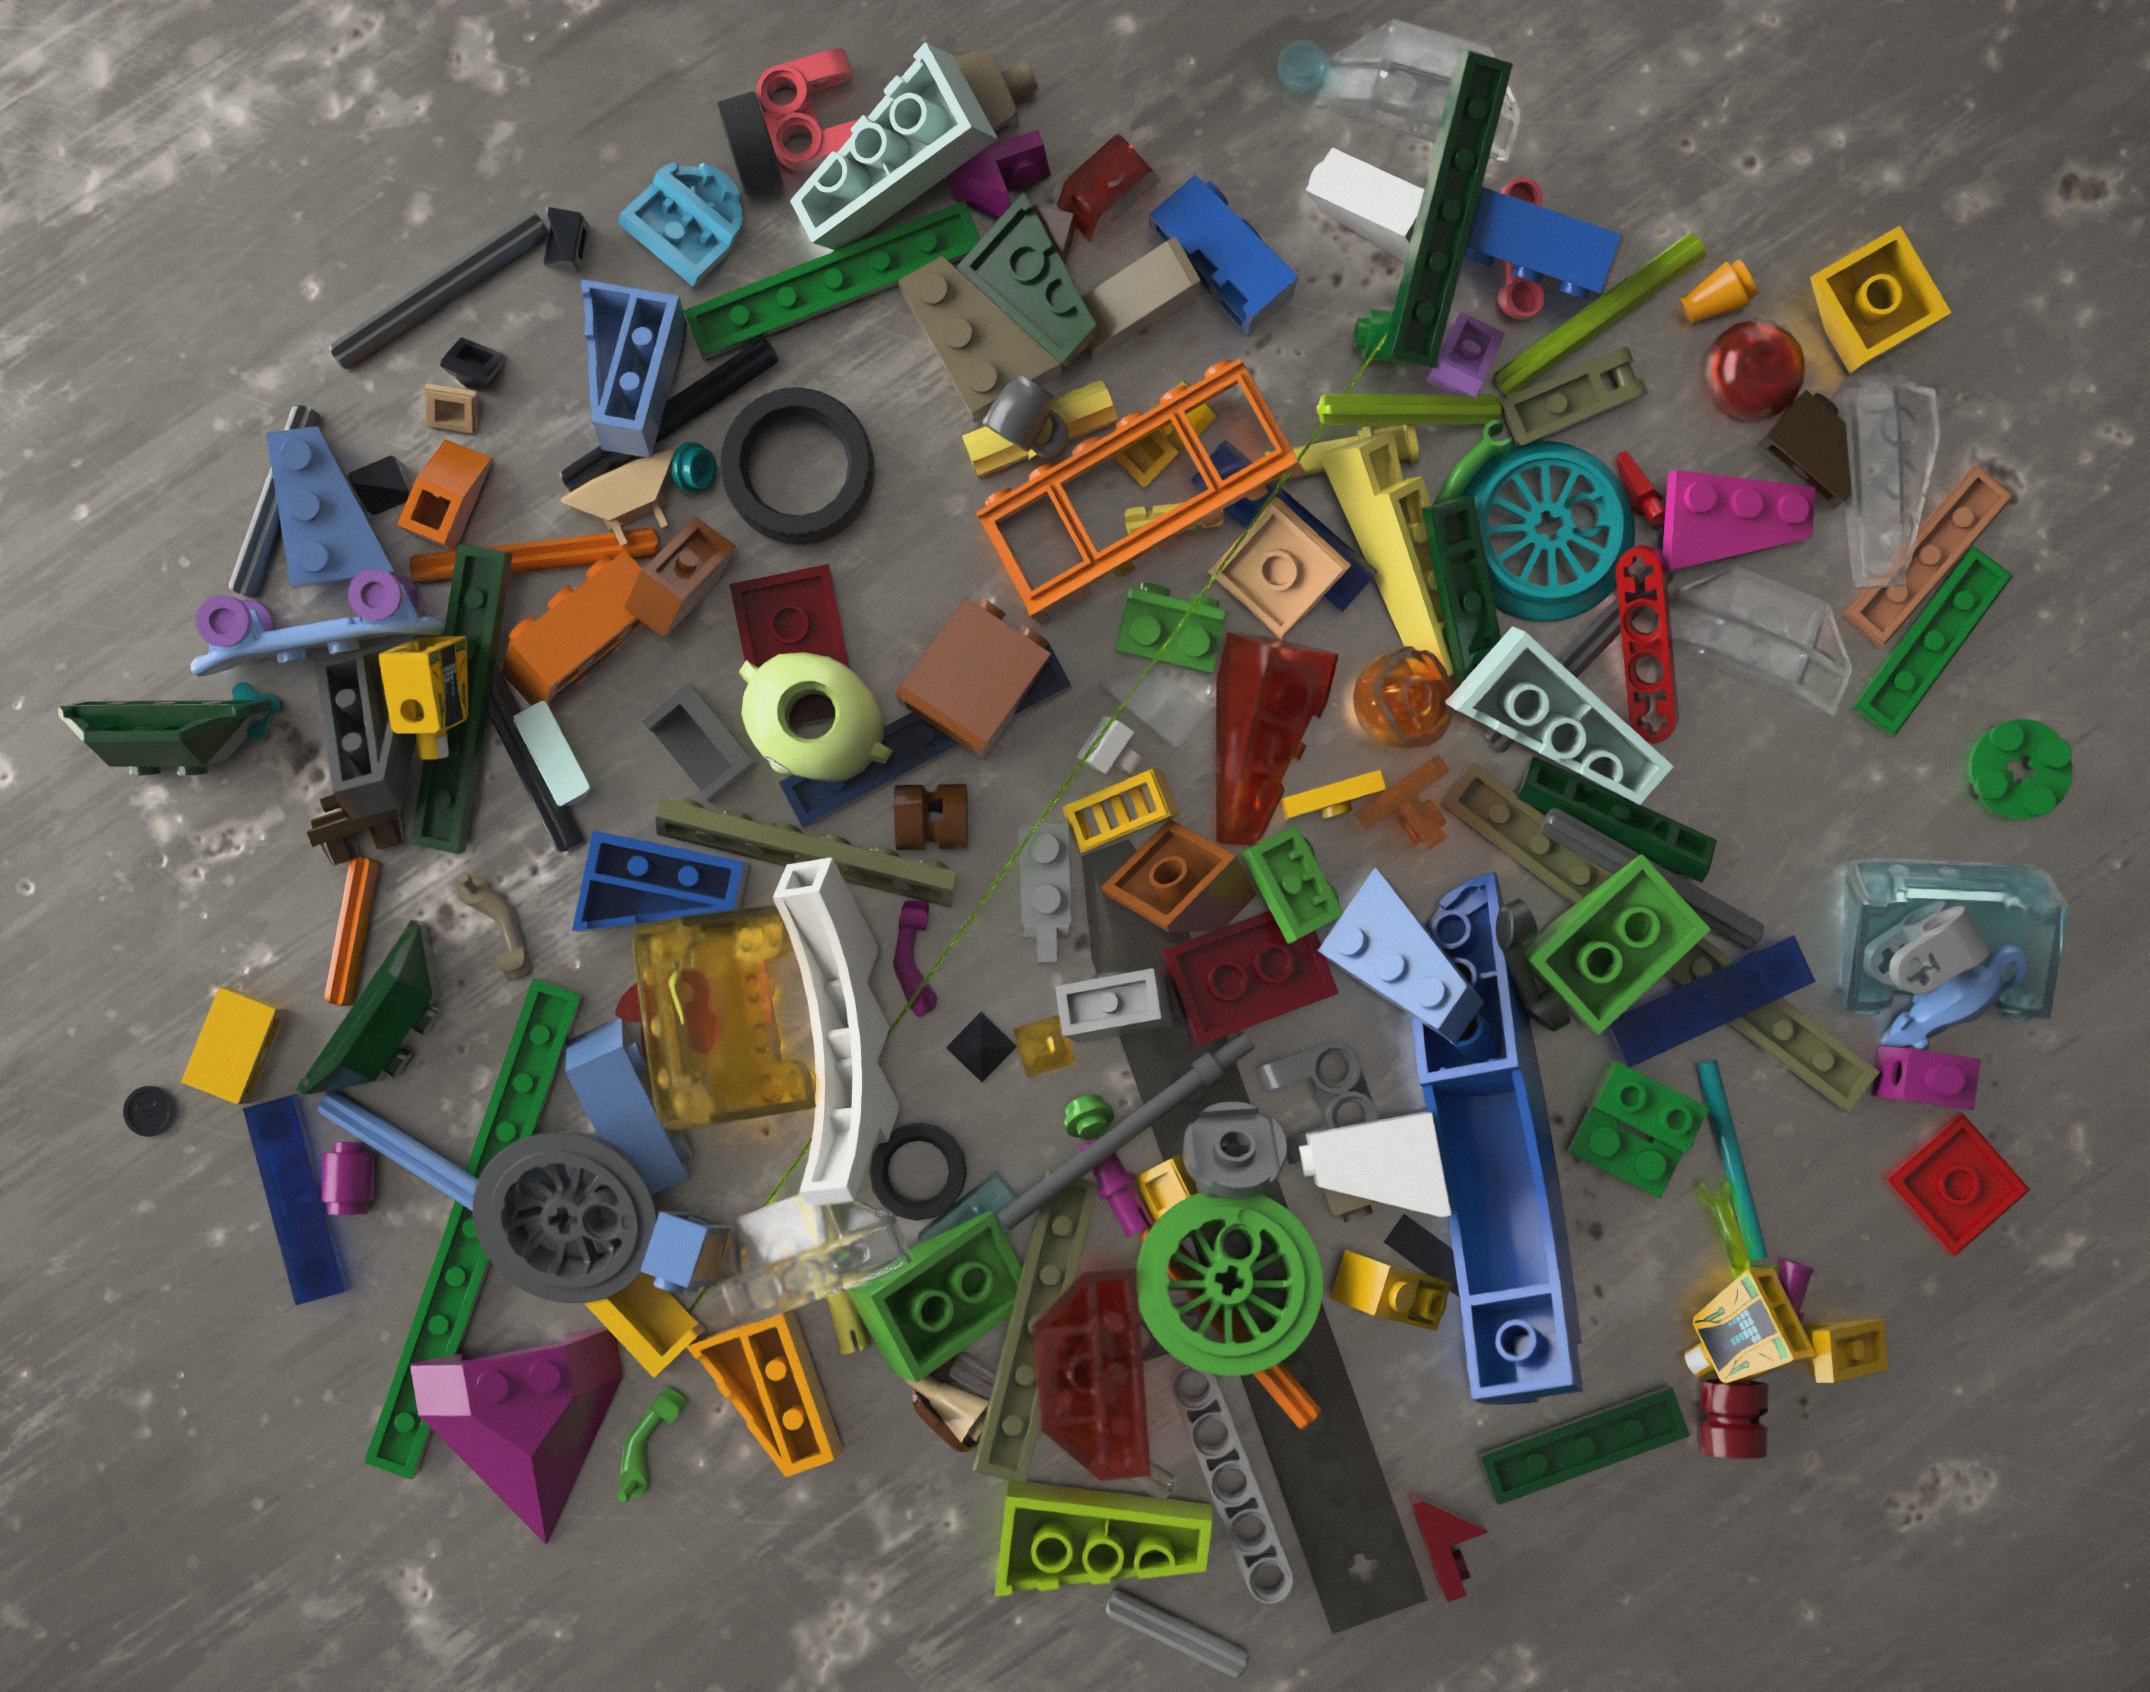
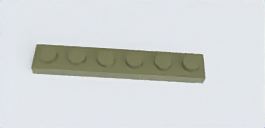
M661 798L655 815L657 835L785 867L788 864L832 857L845 882L951 907L956 887L957 872L949 870V867L942 862L932 859H922L920 862L900 858L897 852L884 847H872L868 850L852 846L848 840L836 835L826 834L820 838L804 834L798 827L784 822H775L772 825L755 822L749 815L736 810H725L723 813L703 809L700 803L688 798H675L674 801Z
M1053 1170L1047 1171V1172H1046V1175H1045V1178H1047L1049 1175H1051V1174H1052L1053 1172H1055V1171H1053ZM1080 1178L1036 1212L974 1461L973 1472L1021 1485L1026 1483L1099 1183Z

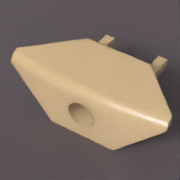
M672 449L653 454L651 458L643 457L588 481L563 496L561 501L566 506L603 519L607 530H614L620 546L624 547L628 545V542L621 527L654 512L661 529L668 527V523L661 510L667 505L661 489L672 464L674 452Z

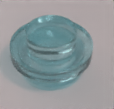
M1297 40L1291 42L1280 53L1277 64L1278 74L1283 83L1293 90L1308 91L1314 89L1326 76L1328 69L1327 56L1323 49L1312 41Z

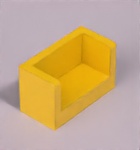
M219 987L181 1083L237 1105L249 1104L287 1009L232 987Z
M642 1272L630 1285L618 1293L584 1304L650 1375L655 1378L688 1349L687 1346L695 1342L707 1330L672 1292L653 1285L655 1276Z

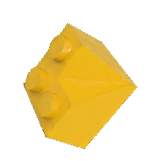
M1901 226L1894 228L1810 277L1825 333L1850 374L1936 326L1951 314L1950 309Z

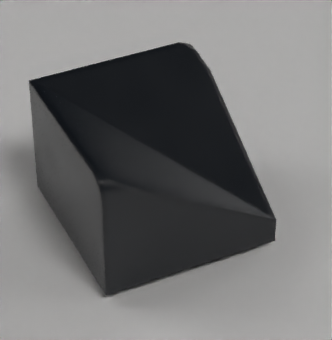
M545 207L551 225L544 256V265L550 268L579 273V270L582 269L589 224L580 212Z
M391 455L352 471L347 476L351 486L371 515L380 514L406 503L413 487L404 464Z

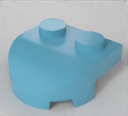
M677 162L670 163L659 169L655 173L653 183L620 213L618 224L695 287L730 253L736 242L743 221L740 205L741 193L731 178L712 165L701 163L697 168L678 167Z

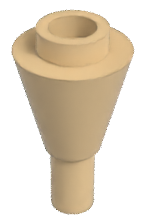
M930 1374L917 1383L905 1379L907 1384L930 1400V1405L962 1444L969 1437L975 1441L979 1440L989 1400L950 1384H942Z

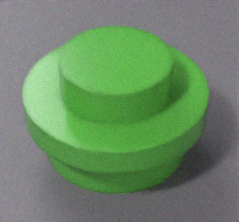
M1095 1094L1085 1095L1075 1099L1066 1107L1064 1126L1068 1135L1083 1140H1092L1100 1137L1108 1130V1126L1114 1120V1112L1111 1105L1105 1103L1101 1096Z

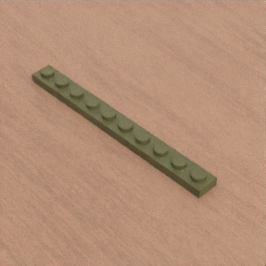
M1475 762L1469 767L1442 803L1573 905L1614 875L1544 836L1540 828L1545 816L1530 804L1516 799L1517 795ZM1704 937L1665 973L1666 976L1844 1112L1852 1110L1880 1073Z

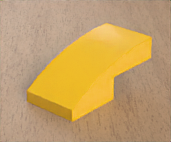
M1183 380L1177 386L1179 387L1185 385L1187 386V388L1191 387L1186 381ZM1207 402L1187 413L1199 437L1220 417ZM1170 423L1113 457L1143 488H1146L1187 448L1173 423Z

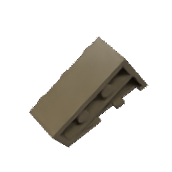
M943 256L898 280L902 296L973 423L985 417L999 393L1007 384L1016 380L1019 375L1024 376L1039 386L1061 375V363Z

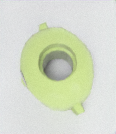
M801 652L778 654L762 664L760 668L745 661L740 669L739 674L748 683L743 696L741 714L745 729L755 747L770 762L771 767L776 772L781 774L789 773L794 776L825 782L846 781L863 772L872 761L886 763L893 750L882 744L885 719L875 696L858 675L844 664L830 657ZM809 694H820L828 697L835 706L836 718L832 728L825 735L817 739L798 737L793 733L790 726V713L794 704L800 698Z

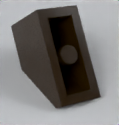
M1805 390L1758 442V445L1805 485L1816 487L1815 493L1831 507L1836 508L1852 494L1846 425L1837 416L1839 410L1832 401L1820 393L1812 395Z

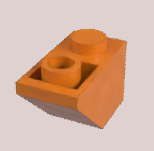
M445 439L417 476L397 525L411 535L455 551L493 459Z

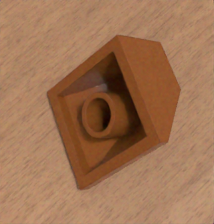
M1171 819L1101 887L1105 895L1169 933L1222 930L1257 895L1237 856Z

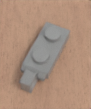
M1018 824L1021 926H1024V938L1037 939V963H1058L1057 937H1068L1069 924H1072L1069 824Z

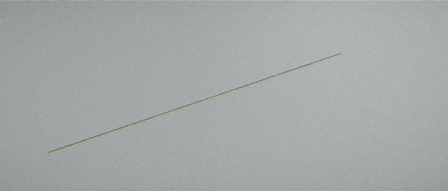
M1387 333L1382 338L1381 342L1377 345V347L1374 349L1373 353L1367 359L1365 364L1362 366L1361 370L1357 373V375L1354 377L1353 381L1350 383V385L1347 387L1343 394H1348L1349 390L1352 388L1357 379L1368 366L1369 362L1372 360L1377 351L1383 345L1384 341L1386 340ZM1324 424L1319 426L1306 447L1299 454V461L1325 426ZM1291 470L1279 482L1274 492H1272L1266 503L1259 510L1246 531H1244L1211 580L1199 594V597H1197L1191 608L1184 615L1171 636L1124 699V702L1109 720L1096 741L1049 804V807H1047L966 923L939 958L931 972L919 986V989H917L911 1000L889 1028L887 1037L1292 472ZM812 1138L727 1255L723 1267L773 1199L781 1185L788 1178L801 1157L808 1150ZM710 1286L704 1287L703 1291L689 1308L690 1313Z

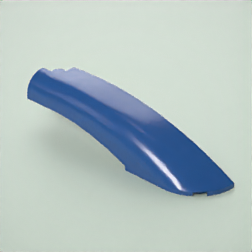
M1491 872L1470 879L1445 895L1438 902L1440 907L1425 925L1437 943L1484 1001L1483 1005L1456 1044H1453L1412 1016L1411 1018L1419 1085L1423 1089L1427 1112H1431L1433 1116L1451 1216L1447 1217L1459 1289L1471 1400L1482 1404L1513 1405L1538 1402V1398L1583 1391L1577 1345L1581 1344L1582 1340L1565 1214L1539 1063L1529 1015L1520 1005L1521 1001L1506 960L1497 943L1495 924L1499 910L1504 905L1497 874Z

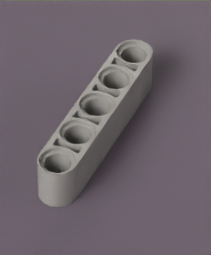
M1182 1362L1176 1366L1171 1375L1172 1394L1248 1589L1253 1597L1262 1603H1279L1287 1598L1292 1590V1571L1214 1374L1194 1369ZM1189 1372L1202 1373L1208 1379L1207 1390L1199 1397H1187L1179 1389L1181 1379ZM1217 1420L1226 1426V1437L1219 1444L1211 1446L1199 1439V1428L1206 1421ZM1229 1468L1239 1469L1245 1475L1243 1487L1234 1493L1224 1492L1217 1486L1218 1476ZM1249 1516L1257 1517L1264 1523V1529L1260 1537L1251 1541L1243 1540L1236 1534V1527L1240 1520ZM1264 1565H1275L1283 1571L1280 1583L1274 1588L1269 1589L1257 1585L1255 1582L1257 1571Z

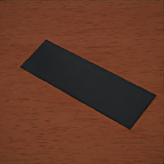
M1403 1214L1384 1243L1426 1274L1451 1282L1450 1291L1459 1297L1453 1249Z

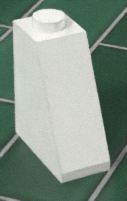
M1331 148L1325 160L1320 162L1312 171L1309 186L1306 189L1307 193L1320 212L1405 263L1424 189Z
M1420 1112L1307 1133L1308 1145L1299 1147L1304 1177L1314 1176L1315 1185L1318 1187L1438 1217L1451 1216L1431 1112Z

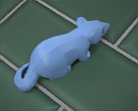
M2014 944L2003 945L1995 952L1987 966L1978 964L1972 969L1950 979L1932 992L1924 995L1913 994L1912 1001L1914 1005L1911 1011L1903 1012L1898 1016L1892 1026L1883 1034L1880 1044L1882 1046L1898 1048L1914 1046L1917 1050L1924 1051L1929 1049L1928 1038L1941 1034L1950 1027L1979 1019L1998 1001L1999 997L2002 996V991L2017 987L2025 979L2029 970V961L2026 953ZM2010 963L2014 964L2017 968L2016 975L2001 985L2006 966Z

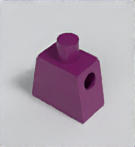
M1877 1046L1874 1068L1880 1073L1872 1082L1871 1096L1974 1110L1981 1059L1909 1048ZM1901 1062L1902 1075L1899 1083L1897 1084L1896 1071L1899 1063Z

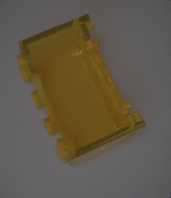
M776 905L679 916L642 924L637 927L633 935L632 953L656 1115L665 1129L676 1130L709 1126L817 1108L815 1100L816 1079L813 1072L801 1060L782 1061L781 1058L782 1035L776 1023L773 1002L775 987L773 978L769 974L768 960L786 955L792 942Z

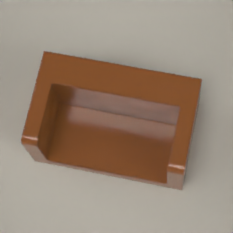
M695 516L641 570L627 599L625 609L665 638L718 584L736 546Z

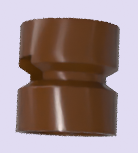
M938 784L934 792H928L924 785H895L894 826L896 850H925L929 842H935L940 850L968 849L967 784ZM930 812L943 814V820L930 822Z

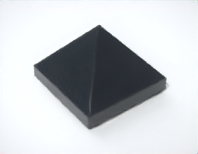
M460 337L441 359L440 366L468 389L487 385L505 363L507 356Z
M980 1012L946 1049L982 1083L1017 1046L991 1020Z

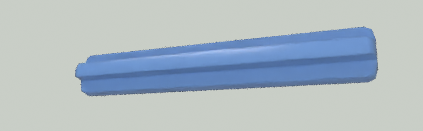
M331 1090L324 1095L318 1105L319 1114L473 1211V1198L478 1179L341 1092Z

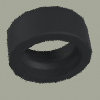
M751 91L717 102V108L744 193L749 195L783 184L756 93Z
M919 1122L900 1126L891 1132L888 1142L879 1143L872 1155L869 1174L872 1190L883 1207L898 1217L918 1221L935 1218L952 1207L963 1191L967 1167L964 1152L952 1135L939 1126ZM915 1141L931 1143L941 1150L947 1160L949 1170L946 1185L941 1192L930 1200L919 1202L905 1199L898 1194L890 1183L888 1173L890 1159L896 1150L906 1143Z

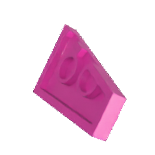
M1682 470L1668 472L1662 551L1666 572L1811 538L1816 487Z

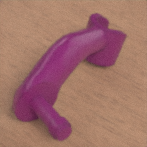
M907 900L901 907L893 967L908 1006L917 1017H922L931 1012L937 1003V996L934 990L918 970L914 958L916 930H927L929 904L923 901Z

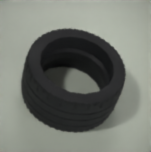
M791 387L763 394L752 403L750 402L736 416L724 439L721 452V476L728 498L749 526L762 535L776 541L790 544H808L833 537L847 528L858 517L872 491L875 462L871 443L863 425L846 405L836 398L817 390ZM796 417L816 420L832 429L843 443L848 460L846 481L836 499L820 511L801 516L780 513L763 503L752 487L748 472L751 450L760 435L777 422Z

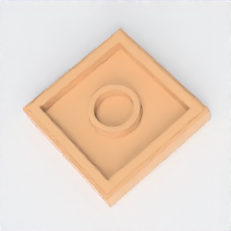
M1276 497L1209 570V573L1273 633L1283 640L1349 569L1351 564L1282 500Z

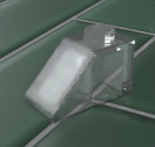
M1178 669L1106 675L1099 683L1103 691L1176 752L1216 706V701L1210 697L1215 689L1193 670L1187 676Z

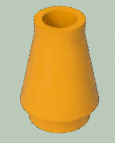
M1739 259L1730 265L1727 261L1723 263L1695 289L1679 300L1689 320L1695 325L1702 320L1750 306L1749 300L1759 295V292L1746 266Z

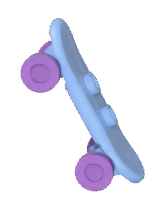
M368 569L354 577L348 590L350 606L360 617L341 618L275 630V620L272 612L267 606L258 601L239 600L227 595H217L207 599L198 610L196 625L201 637L209 643V654L199 655L190 666L194 675L198 677L208 676L248 662L275 656L278 657L279 663L309 659L308 651L327 647L329 655L359 650V642L402 635L439 636L444 628L443 623L436 618H419L418 612L421 608L422 596L420 589L414 581L406 576L391 574L384 570Z

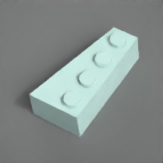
M925 42L913 55L917 60L902 77L896 75L883 91L886 96L868 117L862 115L850 129L853 134L837 153L832 151L790 200L812 243L834 251L854 244L998 139L952 54Z
M1513 626L1445 702L1457 711L1639 805L1674 767L1528 633Z

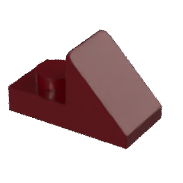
M1419 1494L1408 1497L1444 1598L1447 1602L1467 1596L1462 1581L1471 1578L1461 1550L1458 1549L1451 1552L1450 1546L1481 1536L1488 1531L1481 1523Z

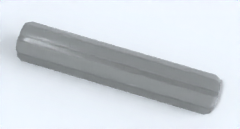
M1116 1589L1107 1603L1106 1613L1108 1616L1233 1678H1239L1248 1664L1249 1654L1247 1651L1122 1589Z

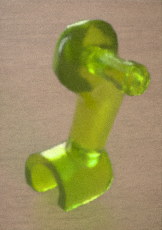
M1703 1179L1696 1189L1697 1200L1704 1207L1713 1210L1729 1263L1736 1278L1738 1279L1749 1270L1771 1268L1778 1275V1267L1775 1265L1750 1266L1744 1238L1727 1200L1731 1194L1730 1183L1725 1179L1721 1181V1197L1715 1199L1707 1194L1706 1180Z

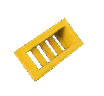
M1150 769L1062 807L1080 854L1179 815L1178 807L1162 769ZM1147 785L1157 808V811L1151 812L1142 787ZM1126 793H1130L1139 818L1133 821L1122 796ZM1108 800L1111 802L1120 825L1114 829L1103 805V802ZM1090 807L1101 831V834L1095 837L1083 811Z

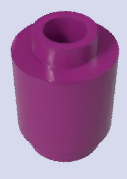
M333 1142V1152H322V1201L327 1202V1214H368V1202L374 1201V1152H364V1142Z

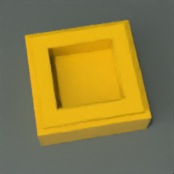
M1181 1155L1135 1177V1183L1154 1221L1158 1220L1166 1211L1181 1200L1199 1193L1185 1168Z

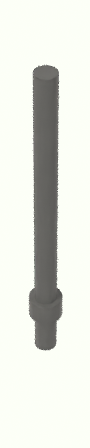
M1242 1032L1212 1055L1208 1052L1191 1063L1193 1067L1191 1071L998 1213L999 1219L1008 1231L1013 1229L1206 1085L1208 1088H1211L1225 1077L1223 1071L1255 1048L1251 1040Z

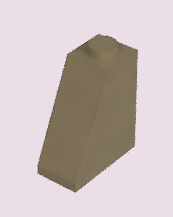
M1176 236L1083 296L1101 329L1086 347L1092 359L1197 302L1201 280Z

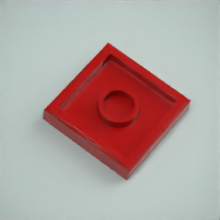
M1964 1113L1955 1115L1884 1178L1885 1182L1948 1254L1953 1257L1958 1255L2030 1191L2029 1187Z

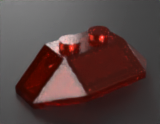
M1127 1267L1084 1271L1032 1326L1040 1430L1099 1481L1151 1476L1136 1268Z

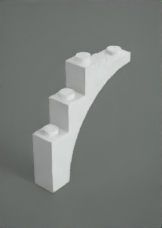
M831 857L786 865L773 897L788 930L800 966L809 1005L814 1040L816 1073L814 1129L809 1160L799 1191L807 1207L838 1204L855 1200L874 1144L889 1141L901 1107L878 1064V1059L890 1026L874 998L867 981L879 952V947L834 859Z

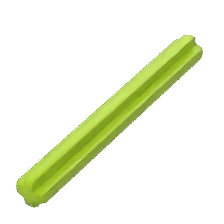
M1688 233L1503 366L1494 374L1498 388L1507 397L1520 392L1703 260L1707 252L1702 240L1696 234Z

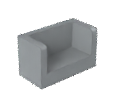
M1155 968L1055 986L1062 1037L1077 1043L1176 1026L1168 976Z

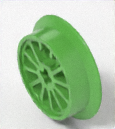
M1197 1193L1172 1206L1159 1218L1148 1233L1138 1257L1136 1293L1141 1313L1149 1330L1172 1356L1184 1364L1206 1373L1240 1376L1257 1373L1278 1364L1292 1354L1306 1339L1321 1307L1323 1272L1319 1254L1310 1234L1295 1215L1275 1200L1262 1194L1245 1199H1228L1220 1196L1211 1198ZM1219 1226L1221 1231L1214 1240L1212 1251L1201 1230ZM1233 1233L1244 1235L1248 1239L1247 1242L1249 1243L1251 1254L1245 1259L1230 1257L1225 1252L1224 1239ZM1187 1238H1193L1207 1261L1209 1268L1180 1253L1179 1246ZM1261 1238H1263L1274 1249L1275 1253L1256 1263L1255 1261L1261 1250ZM1170 1261H1174L1199 1275L1203 1280H1170L1167 1275ZM1281 1261L1287 1278L1284 1281L1253 1280V1275L1271 1264ZM1226 1272L1234 1274L1233 1282L1241 1286V1289H1234L1230 1296L1222 1294V1285L1215 1282V1279H1222ZM1168 1291H1202L1203 1295L1176 1309L1171 1304ZM1252 1291H1286L1287 1298L1284 1309L1280 1310L1253 1295ZM1205 1303H1209L1210 1309L1197 1332L1190 1330L1181 1321L1180 1318ZM1244 1303L1274 1318L1276 1324L1269 1332H1260ZM1217 1310L1223 1312V1344L1204 1338V1334ZM1232 1310H1235L1251 1335L1252 1341L1241 1344L1232 1342Z

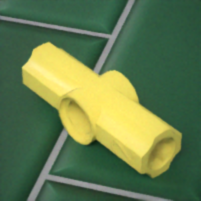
M1103 380L1092 382L1051 400L1052 409L1061 416L1067 425L1069 433L1067 447L1071 444L1070 441L1118 422L1113 402ZM1048 417L1044 428L1036 440L1039 444H1044L1051 436L1053 426L1050 417ZM986 426L962 436L978 478L1005 469L1027 458L1029 461L1042 459L1032 449L1025 451Z

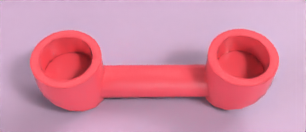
M1527 177L1513 179L1500 191V193L1541 206L1543 202L1541 188L1534 180ZM1506 261L1507 285L1501 288L1498 293L1499 305L1512 318L1528 319L1538 313L1543 307L1545 300L1543 288L1539 283L1511 274L1514 264Z

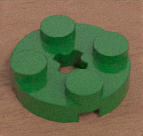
M2016 719L1997 724L1982 734L1970 750L1966 767L1969 784L1973 785L1974 792L1979 797L1977 800L1983 808L1997 817L2021 821L2046 815L2061 803L2069 790L2073 774L2071 747L2053 729L2038 721ZM2022 756L2028 760L2027 766L2032 769L2031 777H2025L2021 780L2020 784H2017L2013 781L2014 773L2008 770L2007 766L2009 761L2017 762Z

